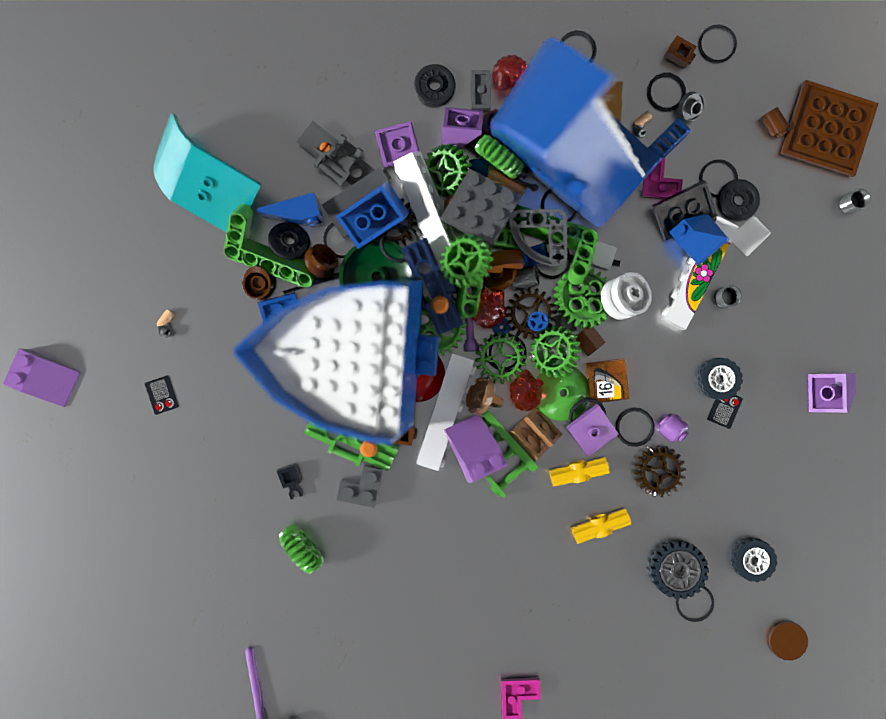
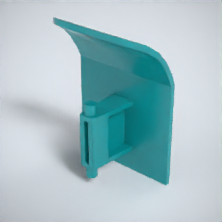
M173 113L170 114L154 161L155 179L163 193L171 201L227 232L228 221L232 212L240 204H247L251 207L262 183L194 144L182 130L177 116Z

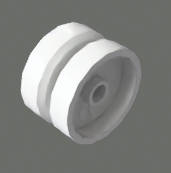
M633 272L607 281L601 291V302L604 310L609 316L618 320H624L645 312L652 300L648 282L644 277Z

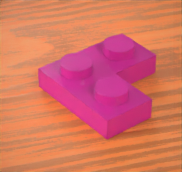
M662 158L643 180L642 197L667 198L682 191L683 179L664 178L665 159Z
M540 678L501 679L502 719H522L521 700L541 699Z

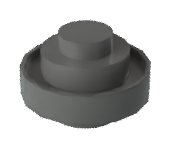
M694 91L686 93L679 102L678 113L680 117L687 121L697 119L704 109L703 96Z

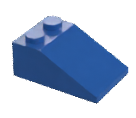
M386 181L342 211L336 218L359 249L404 220L409 212L392 186Z
M314 192L257 208L259 214L271 220L304 226L309 225L310 227L319 226L322 221H325L319 199Z

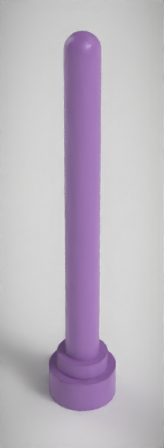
M469 286V288H467V292H468L469 294H471V287H470V286ZM465 304V305H464L465 313H468L469 308H468V306ZM473 317L465 318L467 340L463 344L464 352L479 351V343L474 339Z
M248 647L245 653L257 719H265L253 649Z

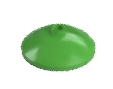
M561 364L552 365L551 367H557ZM571 366L573 372L569 373L566 371V376L564 377L561 375L559 378H554L553 375L547 377L546 373H540L535 380L533 386L534 402L538 409L552 420L568 421L573 405L582 399L590 398V386L587 378L579 369ZM565 389L566 395L561 396L560 390ZM588 402L582 403L576 408L572 419L579 416L585 410Z

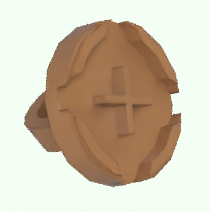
M486 377L477 378L475 380L477 383L474 386L471 385L466 396V407H469L468 411L481 415L489 406L501 408L504 399L494 395L495 387L493 381Z

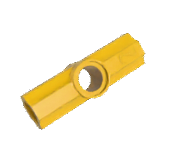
M606 457L589 461H576L568 466L549 470L553 487L571 482H585L592 477L610 473Z
M626 508L607 515H597L591 518L590 521L571 527L576 543L579 544L595 537H606L617 529L631 525V519Z

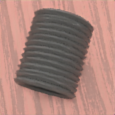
M855 189L841 198L840 208L847 214L856 213L869 205L870 195L864 189ZM852 196L857 199L858 207L852 203Z
M533 265L517 270L516 278L512 283L515 291L539 286L540 280L536 266Z
M732 285L720 288L714 295L715 303L721 308L736 306L741 301V291ZM725 289L729 290L733 295L731 304H727L723 300L722 295Z

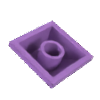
M445 107L442 144H451L452 147L457 145L459 146L458 149H461L481 135L483 111Z
M856 373L808 374L809 412L849 413L856 394Z

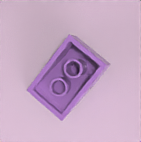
M18 349L3 384L22 393L65 407L80 372L32 350Z
M474 415L444 429L468 483L475 482L508 466L500 447L480 415Z

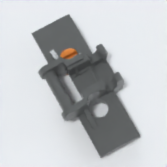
M312 121L297 143L317 158L313 165L315 168H320L338 183L339 187H342L345 182L353 185L375 171L374 168L361 159L364 150L353 146L343 134L340 135L339 140L335 139ZM330 158L346 171L345 175L342 177L324 161ZM354 167H359L362 170V174L357 178L353 177L351 170Z

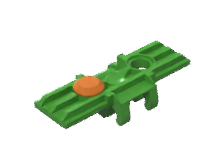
M310 422L304 434L330 445L328 453H334L356 463L358 467L363 460L385 471H389L399 449V446L394 444L368 442L343 434L333 438L329 435L328 430L318 428ZM337 441L360 450V455L357 456L336 446Z

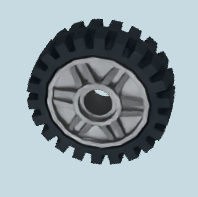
M683 540L666 541V544L662 543L659 545L660 548L654 550L655 553L651 555V562H649V574L658 590L674 599H687L688 596L693 597L695 596L694 593H699L701 591L700 588H704L706 585L704 582L708 580L707 573H709L708 562L704 554L696 546ZM682 565V571L675 573L676 566Z

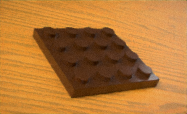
M805 80L802 84L780 154L850 177L856 176L879 103Z

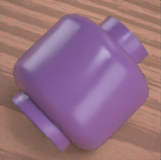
M668 414L659 424L661 426L660 432L670 442H676L677 440L682 442L689 434L687 432L688 423L677 414Z

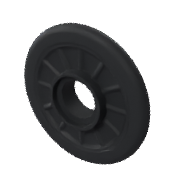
M430 64L423 67L417 73L414 80V90L417 97L428 105L437 106L446 103L455 91V78L451 71L443 65ZM433 80H437L440 83V87L436 90L431 89L429 86Z
M735 179L722 187L718 196V204L726 217L735 221H743L749 219L757 212L760 205V195L757 188L751 182L744 179ZM736 195H741L744 198L742 205L735 203L734 198Z
M282 222L270 230L268 244L277 256L293 260L305 255L310 247V238L306 230L300 225ZM291 237L294 243L287 244L284 238Z

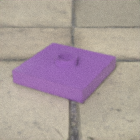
M411 121L374 131L384 169L394 167V161L412 152H419Z
M598 404L567 426L571 435L588 457L618 435V432Z

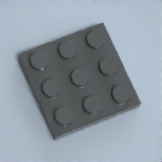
M469 169L441 216V221L468 235L473 234L477 238L480 237L483 239V242L493 247L520 201L521 195Z

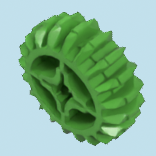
M484 135L477 142L476 152L505 175L515 179L522 172L524 163L493 138Z
M440 144L438 148L433 147L432 152L427 153L429 159H424L438 195L442 193L443 197L455 194L468 172V167L472 166L471 163H467L469 156H463L465 150H458L459 146L457 145L452 147L451 144ZM443 156L440 165L436 166L438 160ZM446 168L448 170H452L453 172H447L446 170L441 169ZM458 174L456 181L451 185L454 175Z
M464 234L462 238L456 236V242L450 240V247L444 246L447 251L446 253H441V256L444 257L440 261V264L444 265L441 271L445 273L444 277L446 279H450V283L456 284L458 287L464 286L469 288L470 284L477 286V280L483 282V275L489 276L486 270L492 269V266L488 264L493 261V258L489 256L492 254V251L487 249L489 245L483 242L482 238H477L473 234L470 237ZM476 247L478 251L469 253L466 248ZM463 269L467 275H458L455 270Z
M554 325L552 329L546 327L545 333L540 331V338L534 337V340L537 342L536 344H531V347H534V351L529 353L535 355L531 361L537 362L534 367L540 369L541 374L546 373L547 377L553 375L554 378H559L560 375L564 377L566 376V371L569 373L573 372L571 366H578L575 360L581 359L580 356H577V353L582 352V349L577 348L581 343L580 341H575L577 335H571L572 331L570 329L565 330L563 326H560L558 329V326ZM561 336L553 344L548 343L550 339ZM566 346H568V355L565 352ZM551 348L557 349L559 355H554V350ZM559 359L564 361L557 367H551Z
M498 332L497 339L494 338L493 334H490V342L484 338L483 340L486 345H478L483 349L482 352H475L481 355V358H475V362L481 361V365H478L476 368L481 369L483 367L484 371L480 375L483 376L487 372L489 374L487 378L494 377V384L497 383V378H501V384H504V378H507L510 383L512 382L511 375L516 379L518 378V375L515 373L517 370L523 373L519 366H526L525 362H521V358L525 359L527 355H521L520 352L525 351V348L518 349L517 346L521 344V341L514 344L513 341L516 337L512 336L511 340H508V333H505L504 338H501V333ZM497 343L496 354L485 357L488 348ZM503 343L511 345L516 354H506L503 350ZM500 348L503 356L511 357L504 361L502 369L499 361L491 360V358H495L500 353ZM517 360L514 369L505 374L504 367L506 362ZM485 362H495L498 365L499 374L491 372Z
M291 524L279 534L281 546L297 567L310 574L320 568L323 564V556L306 532L297 525Z

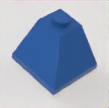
M708 214L683 219L669 232L698 265L702 264L730 240Z

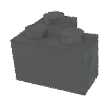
M365 464L360 482L342 479L336 500L375 508L383 469Z

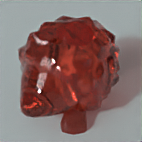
M515 54L503 56L497 61L493 67L492 78L494 83L497 84L499 91L513 89L527 67L526 61Z
M481 289L478 311L472 317L477 326L491 329L503 321L507 313L504 291L499 290L489 294L488 289Z
M527 369L523 370L520 376L509 384L512 403L515 405V408L525 412L538 408L543 391L541 387L544 384L541 379H535Z

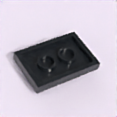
M705 180L652 205L662 237L666 241L673 238L669 232L683 219L706 214L711 218L718 216L707 181Z

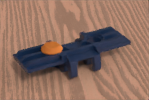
M427 237L401 248L413 276L406 279L417 280L418 277H422L432 301L429 303L426 302L423 295L422 310L428 309L438 335L464 325L451 293L458 291V288L450 283V279L444 277L445 273L441 271ZM424 262L430 265V271L427 274L420 272L419 269L420 265Z

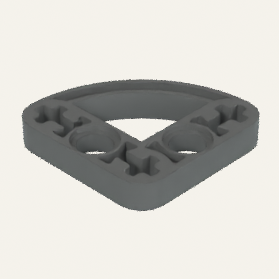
M516 210L511 214L509 221L513 238L518 247L528 257L536 262L550 266H561L567 261V216L563 210ZM545 212H549V216H555L556 212H558L559 216H563V220H560L559 224L556 223V220H549L550 224H546L547 216ZM518 213L520 217H527L526 213H530V225H526L527 221H521L520 225H517V222L513 221V217H516ZM535 213L543 215L544 219L541 224L533 222L532 217ZM548 227L549 257L543 256L531 249L522 238L519 228ZM555 232L562 233L563 241L561 243H555L552 240ZM552 245L557 247L564 245V250L559 249L560 255H563L560 263L553 259V255H556V249L552 250Z

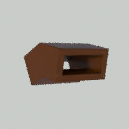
M587 326L576 334L577 338L575 341H580L581 344L579 346L587 356H590L606 343L594 327L589 328Z

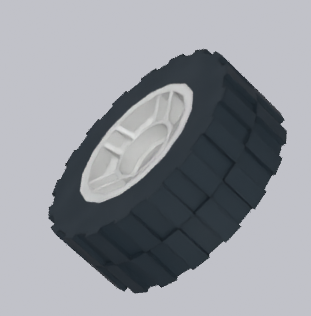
M728 358L708 360L698 370V387L709 398L716 400L730 399L740 391L741 384H743V374L740 371V367ZM719 375H722V376H721V380H722L723 382H718V381H717V377H718Z
M748 537L745 540H740L734 546L735 548L731 553L732 566L736 573L751 582L765 581L775 572L778 563L777 554H775V550L767 542L754 537ZM756 556L757 559L752 563L751 558Z

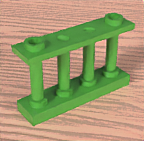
M487 409L482 414L484 416L482 420L488 428L492 425L496 430L493 437L497 443L505 440L509 445L503 453L505 460L507 461L512 455H518L521 459L520 465L498 484L492 479L491 474L485 476L493 485L490 488L497 497L501 495L504 498L507 495L503 489L523 471L530 469L534 472L539 467Z

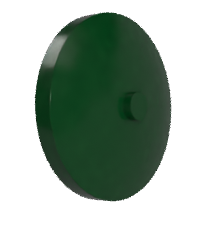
M374 238L359 249L355 245L348 251L340 266L339 283L340 286L406 279L413 276L407 262L397 263L386 258L381 251V238ZM384 239L385 250L390 256L398 259L405 258L400 245Z

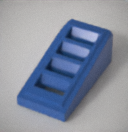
M677 118L649 148L664 159L691 132V129L680 118ZM669 132H671L678 140L675 141L669 134ZM664 137L672 145L671 147L663 140ZM658 142L666 150L665 152L656 145Z

